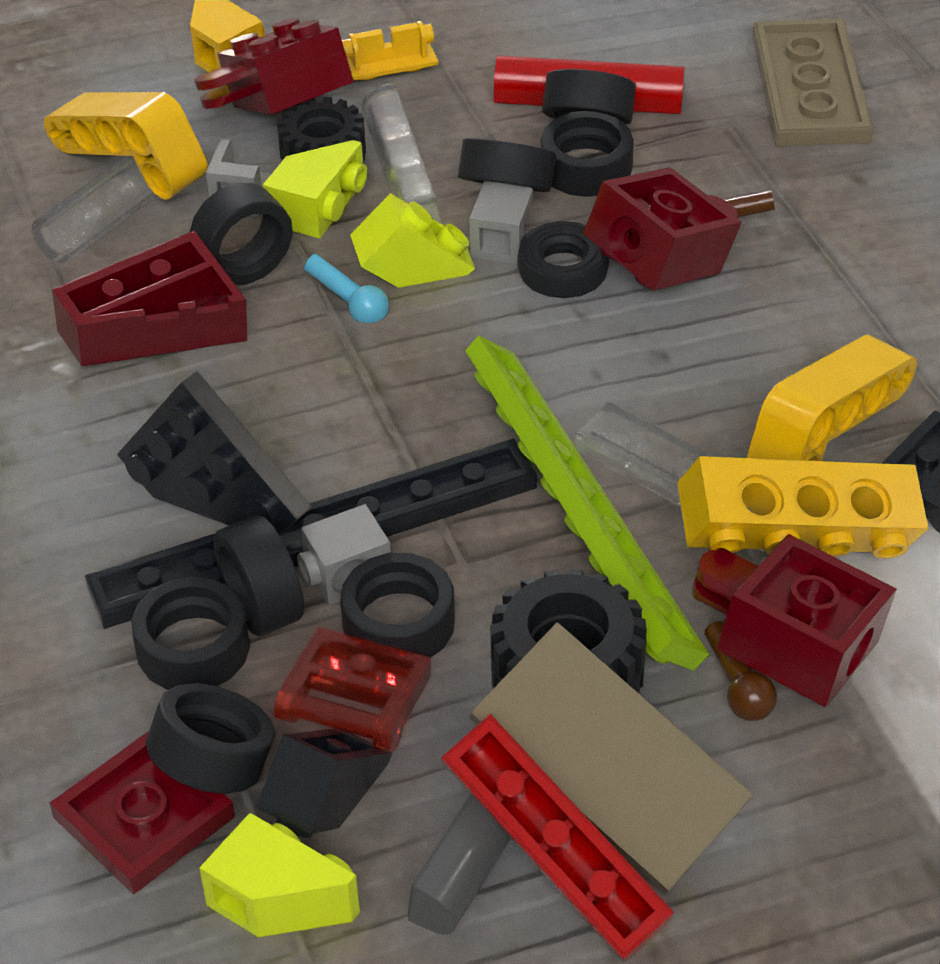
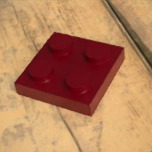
M149 731L50 802L53 818L133 895L235 818L233 802L226 795L200 791L181 784L156 766L149 757L146 747V738Z

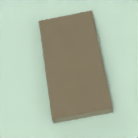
M817 19L754 22L752 37L775 146L872 143L873 126L845 20Z
M558 622L470 714V719L476 725L492 714L613 847L665 895L753 796L747 788Z

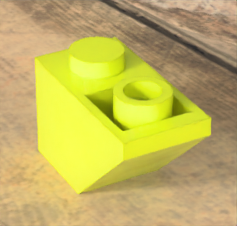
M351 140L286 156L264 182L263 188L283 206L290 216L294 232L320 239L333 221L337 222L340 219L344 207L354 194L361 192L367 179V166L363 164L362 142Z
M391 193L350 234L361 267L398 288L466 276L475 269L467 249L469 241L460 229L450 223L446 226L432 219L430 214L420 204L414 201L408 204Z
M249 813L199 867L206 906L257 937L349 923L360 913L356 874L353 873L352 869L342 859L332 854L323 856L301 843L295 833L286 826L279 823L271 825L252 813Z

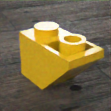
M229 0L194 1L190 22L195 64L207 72L222 68L217 53L232 48L231 40L250 33H258L259 37L265 35V29L260 19Z

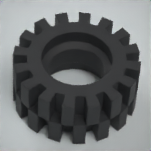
M323 97V103H316V99L313 98L307 101L306 106L300 103L292 106L293 111L286 109L282 113V118L278 119L277 130L282 161L289 155L351 140L362 142L363 162L365 160L364 117L362 113H358V108L355 105L347 108V101L339 99L336 104H332V97Z

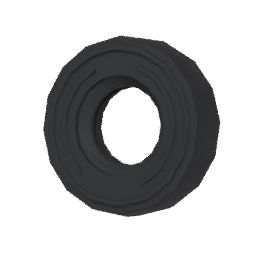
M557 221L540 225L530 230L522 238L517 255V265L522 281L533 291L548 297L571 298L583 296L600 286L606 279L609 258L601 253L599 246L583 234L586 225L578 222ZM556 253H571L581 257L583 260L574 265L559 266L546 262L544 258Z

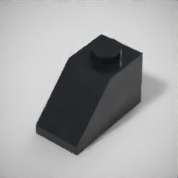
M341 728L284 734L267 776L257 808L277 817L276 823L286 826L298 837L311 838L314 833L340 828L386 768L392 752Z

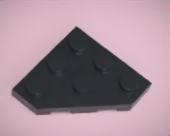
M198 371L176 387L117 454L124 462L126 470L132 479L143 485L153 498L229 526L252 516L260 515L272 524L280 536L312 508Z

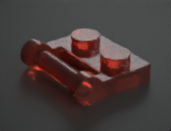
M318 627L278 692L274 706V716L277 719L290 723H296L299 719L369 738L373 740L374 747L393 752L400 742L404 724L431 677V658ZM313 689L383 710L380 715L308 694Z

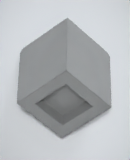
M221 139L206 171L208 195L210 197L217 190L234 183H254L263 188L264 182L271 174L260 172L259 166L235 163L232 140ZM253 214V215H250V216H251V217H259V214Z
M484 181L469 218L471 258L517 265V255L521 240L524 237V220L532 201V188Z

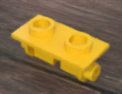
M416 21L415 23L390 27L391 42L384 43L381 29L348 34V39L342 40L353 80H372L378 76L404 71L415 72L425 67L439 65V61L430 44L434 42L432 25H423L422 21Z

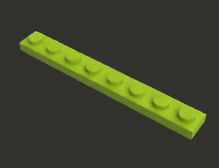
M478 335L465 350L477 369L474 373L476 380L483 388L492 393L498 403L495 408L497 414L505 423L514 428L519 436L518 447L520 451L539 468L543 475L540 479L543 488L553 498L558 500L567 513L564 517L566 525L574 534L583 539L591 554L588 556L591 565L598 573L608 577L612 586L620 584L629 591L628 600H637L642 608V618L646 620L645 651L659 663L666 664L669 661L694 671L710 655L515 353Z

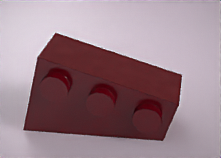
M195 231L52 289L57 331L81 366L247 341L246 299Z

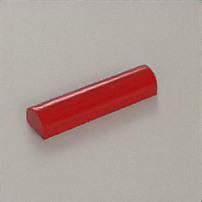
M498 55L496 58L494 71L495 103L543 106L546 75L548 72L559 69H586L620 75L636 83L634 112L681 114L685 66Z
M492 714L488 715L441 757L442 763L623 962L630 959L643 948L673 917V910Z

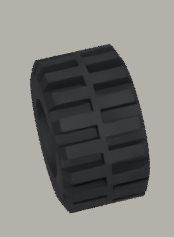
M556 569L545 571L544 578L541 579L530 576L521 580V589L510 588L502 596L503 605L495 606L492 613V624L490 625L493 689L558 622L640 694V688L643 687L646 620L642 618V608L637 600H628L629 591L622 585L610 586L608 585V577L597 573L593 577L583 576V570L570 569V574H558Z

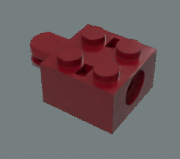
M290 18L273 24V32L259 37L258 33H250L231 40L232 48L217 53L222 68L194 79L196 88L199 91L215 89L200 97L202 107L204 109H212L233 102L234 107L272 115L354 83L339 28L320 25L318 20L300 23L299 18Z
M668 167L603 181L583 234L599 246L602 254L616 260L635 275V279L639 284L655 291L719 274L742 221L738 219L739 214L730 203L714 195H706L674 169Z
M788 534L759 566L725 548L707 551L699 561L697 575L692 586V595L694 599L726 615L717 650L826 708L879 642L897 588Z

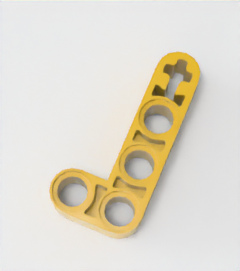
M84 92L44 118V128L48 137L64 153L133 156L148 187L161 199H171L206 175L208 163L182 107L168 93Z
M867 334L785 378L772 388L763 402L747 458L822 461L828 442L903 396L916 373L917 359Z

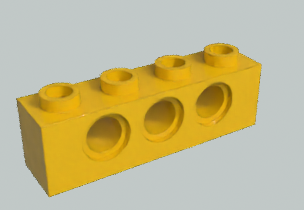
M699 456L677 482L687 547L710 548V550L725 548L732 553L742 549H765L766 553L770 554L790 534L834 557L846 555L850 552H873V555L877 558H893L906 553L909 546L929 529L915 465Z

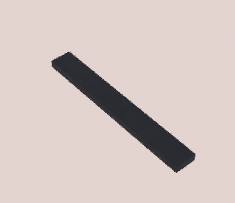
M513 438L309 503L312 508L283 532L280 538L290 555L294 567H297V554L304 552L301 527L366 504L386 537L536 489L537 474ZM215 534L84 575L88 592L103 628L107 629L131 621L137 604L152 589L170 580L195 576L215 579L223 583L214 553L213 538Z

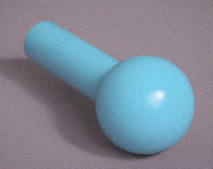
M313 254L307 260L304 270L348 303L349 313L353 319L363 323H373L387 316L390 307L389 299L382 289L373 285L360 287L318 254Z

